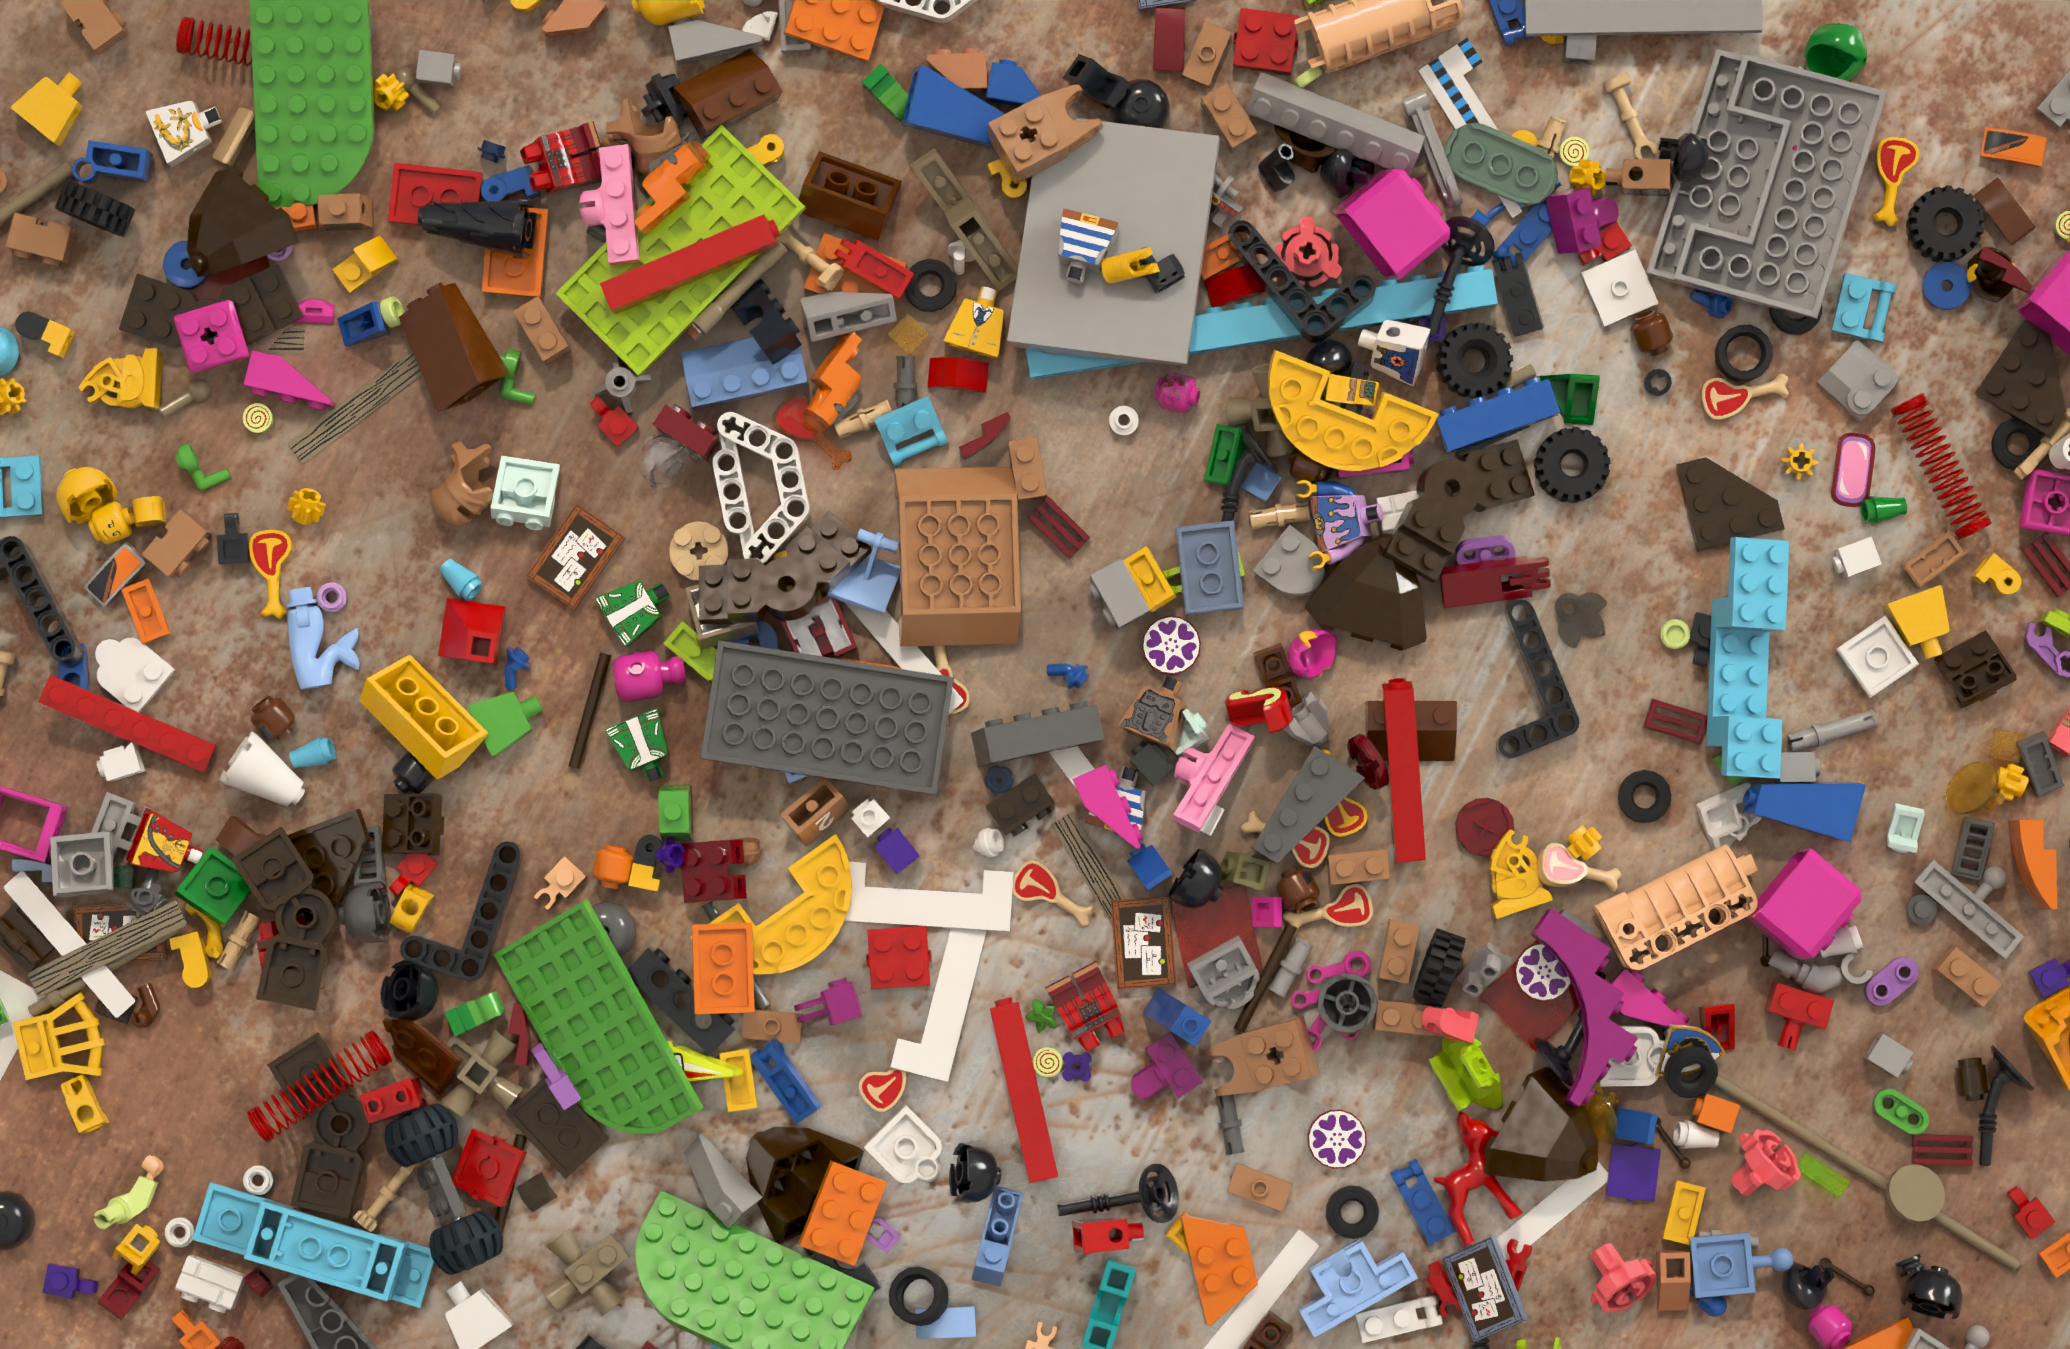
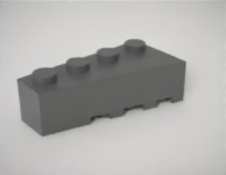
M1087 701L1070 704V710L1060 712L1059 707L1041 710L1042 716L1031 718V713L1013 716L1014 722L1003 724L1002 718L986 721L985 728L971 732L978 767L987 766L998 761L1006 762L1027 755L1034 756L1056 749L1062 750L1104 740L1097 705L1088 706Z
M1314 746L1251 849L1277 864L1365 777Z
M292 1274L277 1283L312 1349H379L315 1280Z

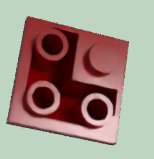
M447 598L438 656L497 665L506 607Z

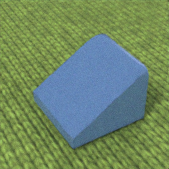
M1256 463L1240 488L1266 503L1282 477Z

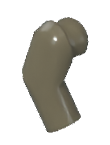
M1528 364L1511 372L1506 377L1508 379L1506 383L1501 385L1498 391L1507 387H1512L1513 391H1515L1514 388L1536 377L1535 369L1532 365Z

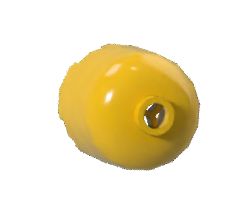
M631 0L635 12H641L645 20L656 26L704 14L702 9L705 8L704 0Z

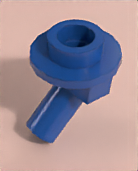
M1693 289L1689 299L1707 307L1709 315L1718 319H1723L1732 309L1733 302L1731 297L1715 293L1711 297L1697 289Z
M508 647L506 650L507 663L504 668L505 688L516 689V672L530 668L528 663L530 657L519 647L515 649Z
M1066 663L1047 665L1048 676L1066 675L1064 680L1067 682L1068 689H1071L1073 686L1079 689L1089 677L1085 672L1088 669L1086 665L1080 666L1076 664L1072 666Z

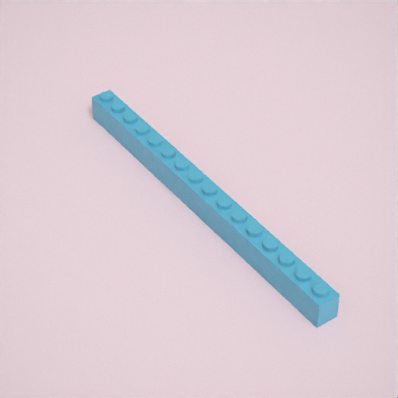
M1484 265L1467 268V273L1457 274L1453 283L1455 289L1451 291L1453 295L1448 298L1451 302L1446 305L1443 315L1496 307L1498 301L1493 270H1485ZM1445 271L1439 272L1436 278L1427 279L1424 274L1409 277V282L1397 283V280L1379 282L1380 286L1376 287L1373 302L1335 332L1379 326L1386 320L1404 322L1417 320L1422 316L1429 318L1435 303L1433 297L1437 295L1435 291L1440 288L1437 284L1442 282ZM1358 286L1354 289L1358 296H1366L1370 293L1366 286ZM1339 288L1321 291L1322 296L1312 298L1317 304H1320ZM1272 298L1263 300V305L1253 307L1251 302L1235 304L1234 310L1223 311L1222 307L1205 309V314L1195 315L1189 355L1303 338V336ZM1293 299L1289 302L1290 307L1296 310L1302 309L1305 306L1304 302L1300 299ZM1340 303L1334 304L1331 307L1335 314H1343L1347 310ZM1317 321L1307 325L1312 332H1319L1324 328ZM1025 348L1030 380L1144 363L1141 361L1043 353L1038 349Z

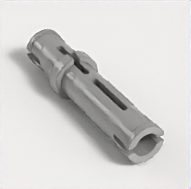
M1870 709L1866 712L1823 725L1816 723L1810 729L1788 734V744L1792 745L1790 750L1791 752H1796L1814 745L1821 747L1827 741L1870 728H1876L1878 723L1876 717L1873 718L1875 713Z

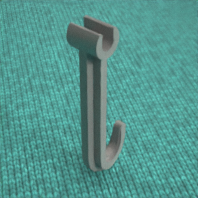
M1425 91L1402 99L1405 113L1408 117L1412 118L1417 133L1426 136L1422 146L1445 203L1449 207H1460L1463 201L1428 111L1431 107Z

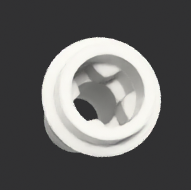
M1846 925L1844 928L1836 931L1833 934L1835 939L1825 951L1820 950L1823 958L1858 953L1857 949L1864 946L1856 925L1851 927Z
M1689 1120L1678 1121L1674 1127L1673 1143L1674 1145H1679L1681 1149L1716 1148L1719 1143V1131L1709 1129Z

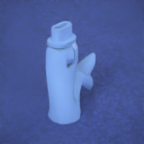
M311 587L288 590L290 603L286 605L290 609L287 614L289 648L300 690L332 685L333 669L338 661L359 670V659L353 651L358 640V628L342 636L335 644L329 646L319 658H316L324 631L322 612L317 606L318 601L313 599Z

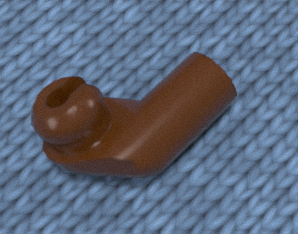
M151 983L137 988L143 1003L139 1011L133 1015V1023L139 1028L150 1026L160 1010V1004Z

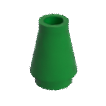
M1869 496L1861 502L1862 519L1865 523H1871L1872 525L1907 513V503L1904 497Z

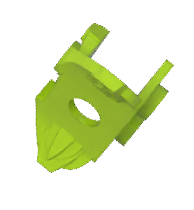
M1475 1037L1473 1043L1457 1042L1443 1038L1442 1051L1429 1059L1434 1075L1442 1082L1447 1091L1448 1099L1456 1106L1458 1112L1472 1102L1481 1107L1494 1110L1503 1106L1499 1072L1494 1073L1479 1047L1482 1043Z

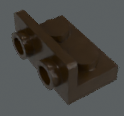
M1034 773L986 807L1004 834L1008 835L1011 833L1015 837L1028 828L1027 821L1035 816L1039 821L1051 813L1053 810L1050 806L1055 802Z

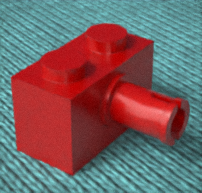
M1772 982L1764 1011L1783 1016V1019L1786 1020L1777 1046L1787 1047V1049L1796 1051L1802 1026H1806V1024L1826 1029L1834 1000Z

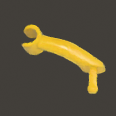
M184 901L186 911L191 916L197 913L206 924L207 942L205 951L207 955L218 958L223 952L220 925Z

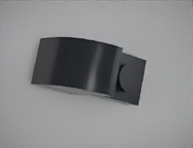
M1078 54L1063 76V79L1070 85H1080L1083 90L1082 94L1107 109L1109 107L1114 108L1117 103L1122 101L1127 88L1131 84L1123 77L1108 72L1092 58Z

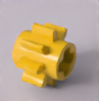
M383 73L375 80V85L373 86V100L376 105L385 110L393 107L397 111L405 104L404 100L409 96L403 88L405 83H399L395 74L387 77Z
M1580 159L1579 166L1572 167L1570 171L1569 182L1571 186L1575 189L1590 188L1591 196H1595L1596 190L1603 188L1606 181L1604 170L1599 168L1600 162Z
M3 378L0 379V415L7 412L13 415L19 412V406L26 402V399H24V388L15 382L14 378L5 381Z
M1803 443L1798 445L1797 451H1794L1791 447L1786 448L1789 454L1788 458L1780 459V462L1786 463L1788 468L1784 474L1794 473L1796 481L1800 480L1801 473L1803 472L1808 477L1812 476L1813 473L1809 468L1819 464L1811 456L1815 450H1803ZM1801 455V460L1806 461V464L1801 466L1800 469H1798L1797 463H1793V459Z
M304 488L299 492L294 491L293 497L289 498L287 510L293 511L292 518L297 523L310 525L313 521L319 522L320 516H323L326 504L320 502L321 495L317 491Z
M2012 763L2008 764L2007 768L2000 766L1992 782V787L1998 789L1996 796L2008 801H2012L2014 796L2021 798L2028 783V777L2022 775L2024 768Z
M1582 824L1566 837V840L1570 843L1566 848L1574 859L1581 856L1586 861L1602 848L1597 842L1602 836L1594 827H1590L1587 830Z

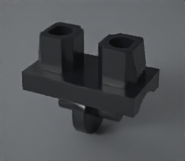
M658 73L652 76V80L645 85L649 93L643 96L647 106L641 112L643 116L652 114L656 122H660L663 119L665 121V117L671 116L677 122L679 128L682 122L688 118L680 101L675 102L671 95L675 93L673 87L679 85L680 82L675 74L662 77Z

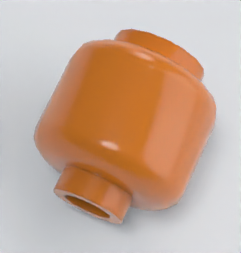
M605 844V848L599 849L596 853L593 876L601 880L600 886L618 889L619 884L629 882L634 857L628 853V848Z

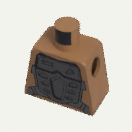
M1624 159L1623 168H1606V185L1622 186V190L1626 195L1670 197L1673 189V172L1671 170L1673 165L1671 159ZM1637 173L1643 175L1638 181L1632 180V176Z
M359 193L317 196L318 231L374 229L372 198Z
M1166 676L1159 691L1144 686L1121 719L1119 726L1127 733L1176 752L1186 719L1182 711L1188 709V706L1183 701L1176 698L1182 683Z

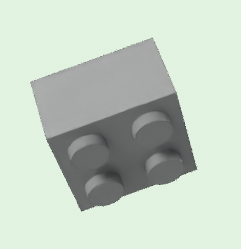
M1122 558L1090 575L1091 583L1088 584V588L1095 601L1101 599L1106 607L1102 610V613L1110 627L1115 625L1120 630L1150 613V608Z

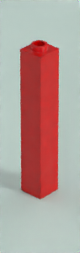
M763 214L601 282L600 286L610 310L617 314L779 245L776 237H779L780 233L774 219L769 221Z
M1404 678L1390 679L1388 683L1382 684L1394 855L1396 863L1426 860L1414 688L1412 681H1406Z
M1012 997L994 1001L995 1007L990 1008V1013L1029 1183L1058 1177L1019 1002L1013 1003Z

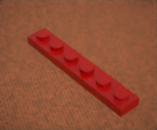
M51 674L38 700L43 705L202 772L205 771L216 744Z

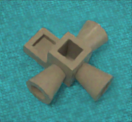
M1265 363L1251 369L1260 394L1254 400L1230 397L1227 401L1226 415L1230 426L1253 421L1255 432L1266 431V455L1272 457L1283 456L1293 452L1295 448L1280 429L1271 409L1268 395L1270 363Z
M494 1029L483 1054H480L458 1036L455 1037L453 1035L446 1045L463 1059L455 1073L462 1082L448 1093L441 1102L453 1112L465 1118L476 1093L482 1095L488 1091L507 1112L524 1088L498 1076L502 1069L497 1065L511 1054L518 1045L506 1035Z
M570 1228L546 1246L569 1266L564 1270L567 1276L541 1289L557 1311L561 1312L578 1290L581 1294L587 1290L589 1291L601 1316H604L625 1299L624 1296L602 1279L629 1257L612 1233L584 1255Z

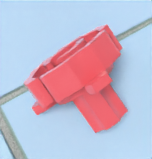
M1301 217L1299 226H1295L1283 233L1282 241L1284 243L1291 237L1296 236L1287 245L1285 261L1281 257L1283 244H1277L1275 247V253L1291 272L1306 278L1323 272L1319 279L1309 282V288L1315 290L1324 285L1329 278L1337 279L1340 276L1343 268L1338 264L1339 247L1337 244H1331L1332 259L1329 261V250L1322 238L1327 243H1330L1332 235L1321 227L1315 226L1313 217ZM1306 248L1311 249L1313 254L1309 256V259L1303 258L1302 252ZM1276 276L1277 280L1283 278L1280 276ZM1298 280V281L1301 283V285L1304 287L1305 282H1304V281H1301V280Z
M1756 1129L1751 1134L1742 1133L1739 1136L1747 1163L1733 1173V1177L1730 1179L1733 1186L1742 1195L1749 1196L1763 1183L1776 1190L1782 1188L1786 1191L1799 1180L1801 1172L1797 1165L1798 1161L1790 1147L1785 1144L1776 1152L1773 1151L1781 1143L1778 1135L1767 1129L1765 1131Z
M1612 1243L1604 1244L1590 1256L1603 1275L1596 1285L1597 1290L1592 1293L1590 1300L1593 1304H1599L1605 1313L1611 1311L1616 1313L1630 1308L1633 1302L1627 1293L1630 1291L1635 1300L1640 1301L1653 1289L1652 1286L1657 1280L1656 1273L1652 1269L1653 1263L1651 1260L1643 1259L1639 1262L1638 1259L1624 1262Z

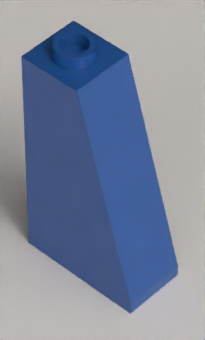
M919 65L913 70L901 125L994 149L987 137L988 123L1004 115V113L930 68Z
M1853 782L1751 783L1750 788L1746 790L1743 797V805H1745L1743 812L1835 840L1851 842L1866 785Z
M1157 988L1142 1012L1195 1047L1211 1023V1020L1160 988Z

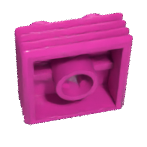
M225 300L174 316V322L190 372L197 373L249 356L233 301ZM209 329L212 332L218 333V337L214 338V344L205 340Z
M2033 469L2027 475L2019 523L2020 528L2070 536L2069 474ZM2056 496V501L2061 502V506L2052 510L2048 500Z

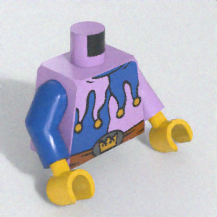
M1299 480L1295 483H1303L1307 487L1306 493L1295 494L1297 497L1305 498L1310 496L1311 493L1314 494V496L1310 497L1319 551L1312 552L1307 559L1317 557L1320 560V565L1313 566L1311 568L1313 571L1320 570L1325 563L1331 565L1345 560L1364 545V539L1371 536L1370 523L1383 520V510L1379 503L1367 506L1364 495H1356L1353 488L1337 481H1315L1314 484H1311L1307 480Z

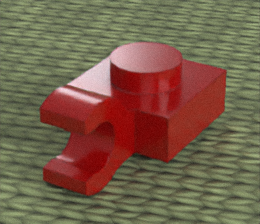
M1617 222L1599 231L1601 246L1583 251L1577 256L1583 266L1599 256L1607 262L1632 246Z
M599 396L590 403L593 409L604 419L597 426L617 447L639 428L620 406L612 411Z
M407 854L396 866L402 874L388 889L399 897L411 882L420 887L438 864L427 854Z
M2017 1186L2007 1192L2009 1198L2019 1209L2012 1216L2029 1239L2033 1240L2055 1223V1220L2038 1198L2035 1197L2029 1202L2025 1193Z
M1510 1239L1507 1244L1510 1260L1506 1259V1263L1518 1292L1527 1270V1266L1524 1265L1532 1253V1246L1524 1244L1522 1251L1517 1253L1516 1247L1519 1241Z
M1439 1260L1429 1264V1277L1426 1278L1432 1294L1438 1293L1440 1297L1439 1310L1441 1315L1445 1318L1448 1317L1446 1308L1448 1304H1454L1458 1311H1462L1457 1296L1452 1289V1284Z

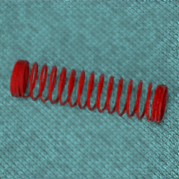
M186 16L181 19L176 38V51L185 55L188 52L193 56L197 52L200 58L207 54L208 59H212L216 55L218 61L225 57L227 63L234 59L237 65L242 63V61H244L246 67L251 65L252 57L248 64L246 62V52L250 40L249 28L245 33L243 55L238 62L236 53L241 37L240 26L237 28L233 55L228 60L227 50L232 34L231 25L228 26L226 31L224 52L221 58L218 56V48L223 25L221 23L218 25L215 50L210 57L209 45L213 33V22L209 23L206 48L201 55L199 45L204 30L203 19L198 26L196 48L193 53H191L190 45L195 27V19Z
M1921 393L1892 408L1890 411L1893 417L1915 409L1897 422L1898 425L1920 417L1901 431L1906 433L1924 426L1907 437L1906 441H1912L1929 434L1912 445L1911 450L1934 442L1917 453L1914 458H1920L1939 450L1919 464L1920 467L1943 459L1927 469L1923 475H1928L1948 467L1932 477L1928 483H1934L1953 475L1932 490L1936 492L1957 484L1937 497V500H1942L1960 493L1943 504L1941 508L1945 509L1967 500L1948 512L1945 517H1950L1972 508L1950 523L1953 526L1976 517L1955 531L1954 534L1957 535L1958 540H1962L1991 525L1992 522L1989 516L1980 519L1987 511H1981L1965 517L1982 505L1981 502L1960 509L1977 498L1978 494L1955 501L1972 490V485L1950 493L1969 479V477H1964L1946 484L1964 472L1965 469H1959L1943 475L1960 463L1959 460L1936 468L1953 457L1956 452H1950L1931 460L1951 446L1948 443L1927 451L1947 437V435H1942L1924 442L1938 433L1942 427H1936L1917 435L1937 422L1938 418L1912 427L1934 411L1928 410L1908 418L1929 404L1926 396H1924L1925 393Z
M370 1030V1032L365 1033L367 1043L363 1037H360V1041L369 1052L375 1068L368 1063L357 1045L352 1042L353 1048L364 1063L367 1074L357 1065L348 1049H343L353 1063L359 1079L348 1069L339 1053L335 1054L345 1068L351 1084L342 1077L330 1058L327 1059L339 1077L343 1090L332 1080L324 1065L319 1064L329 1079L335 1095L323 1084L317 1072L311 1069L313 1075L322 1086L327 1100L317 1092L308 1076L303 1074L304 1079L315 1093L319 1106L308 1096L300 1081L295 1079L297 1086L306 1097L311 1111L302 1104L293 1088L287 1084V1088L298 1102L303 1116L292 1107L284 1092L279 1090L281 1097L291 1109L295 1122L284 1112L276 1097L271 1095V1099L282 1113L287 1127L277 1119L269 1104L263 1100V1104L275 1120L279 1132L268 1123L258 1106L247 1111L248 1119L262 1140L269 1143V1141L274 1139L273 1132L281 1135V1127L289 1130V1122L296 1125L297 1116L305 1119V1111L313 1114V1105L320 1109L322 1107L321 1100L325 1103L330 1102L329 1095L337 1098V1089L345 1093V1084L349 1087H354L353 1079L357 1082H362L361 1073L369 1077V1068L377 1072V1062L381 1066H386L389 1062H392L391 1055L379 1036L373 1030Z

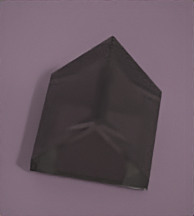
M543 1172L517 1187L522 1201L531 1212L558 1197Z

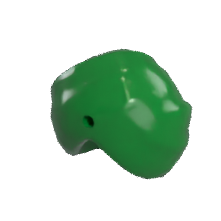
M1832 23L1818 27L1810 35L1804 49L1805 67L1808 71L1849 82L1858 76L1867 64V48L1864 36L1858 28L1849 24Z

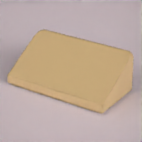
M243 107L238 109L214 152L213 159L229 168L233 167L255 127V113Z

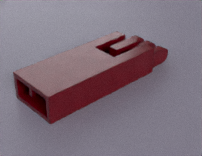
M1527 556L1445 566L1440 573L1444 608L1533 597L1532 590L1551 587V580L1547 579L1550 576V569L1541 568L1549 565V558L1538 557L1528 559ZM1520 573L1521 577L1513 578L1508 576L1509 581L1502 582L1501 575Z

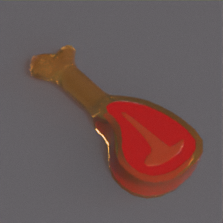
M793 395L783 401L773 417V423L781 433L796 441L816 443L830 456L832 470H838L843 462H850L852 460L851 452L837 448L822 433L815 421L807 415L805 410L810 404L808 398L803 395Z

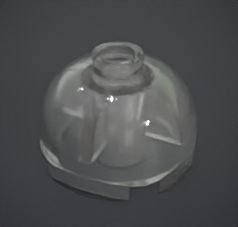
M665 432L651 435L643 442L638 458V467L640 473L653 490H657V486L664 490L678 483L688 474L690 470L686 466L691 460L694 463L696 462L698 453Z

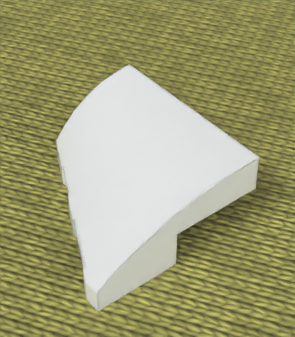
M1745 782L1696 804L1698 815L1712 850L1724 844L1730 847L1736 839L1741 841L1747 835L1748 829L1762 819L1761 817L1743 812L1745 806L1743 805V797L1746 790L1750 788L1751 783Z

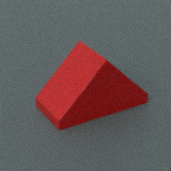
M1245 266L1232 268L1204 281L1212 308L1223 307L1266 292Z
M961 357L930 358L927 387L986 393L989 363Z
M1725 1003L1699 1007L1702 1030L1707 1031L1717 1039L1723 1050L1735 1049L1734 1004Z

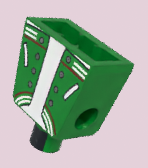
M638 580L600 595L595 600L622 644L627 648L663 617L657 605L671 596L662 582L646 590L643 583Z
M658 708L605 729L606 734L629 771L642 767L648 783L664 777L658 760L666 758L670 754L661 713Z

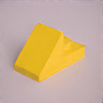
M381 235L355 247L353 249L355 253L332 270L348 292L352 294L396 262L398 258Z

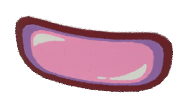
M1846 433L1838 440L1831 496L1839 505L1859 507L1862 500H1866L1870 495L1876 448L1873 439L1867 435Z

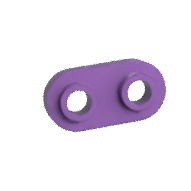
M1497 535L1462 541L1456 547L1455 557L1458 565L1515 557V549L1509 538ZM1497 546L1504 547L1500 552L1494 551ZM1474 550V553L1472 555H1465L1466 551Z
M1898 957L1892 960L1867 981L1864 988L1867 1000L1874 1005L1882 1006L1889 1004L1917 980L1919 975L1917 964L1907 957ZM1903 966L1909 970V974L1905 978L1899 974V970ZM1879 985H1883L1886 988V993L1883 996H1878L1876 993V988Z

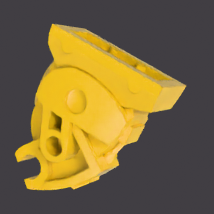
M157 348L145 349L142 357L136 355H126V358L121 359L109 357L94 366L80 384L79 389L84 393L89 387H94V395L87 398L90 403L102 400L111 406L137 408L144 405L149 409L158 410L161 402L163 352ZM110 392L115 393L117 398H112L108 394Z
M1511 829L1502 836L1496 847L1492 850L1488 867L1491 870L1493 882L1490 885L1493 893L1498 898L1490 904L1493 916L1496 919L1553 900L1550 892L1543 888L1544 883L1538 877L1536 855L1526 847L1528 836L1522 834L1520 843L1513 844L1511 837L1515 831ZM1523 854L1528 858L1530 864L1524 862L1522 859Z

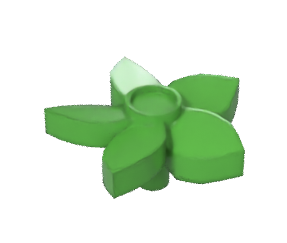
M1034 999L1032 1010L1025 1017L1029 1021H1037L1038 1033L1044 1030L1046 1025L1053 1029L1058 1027L1055 1020L1050 1017L1055 1012V1006L1045 1007L1042 1001Z

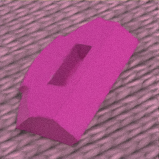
M305 299L299 302L305 317L296 322L333 324L335 305L321 299Z

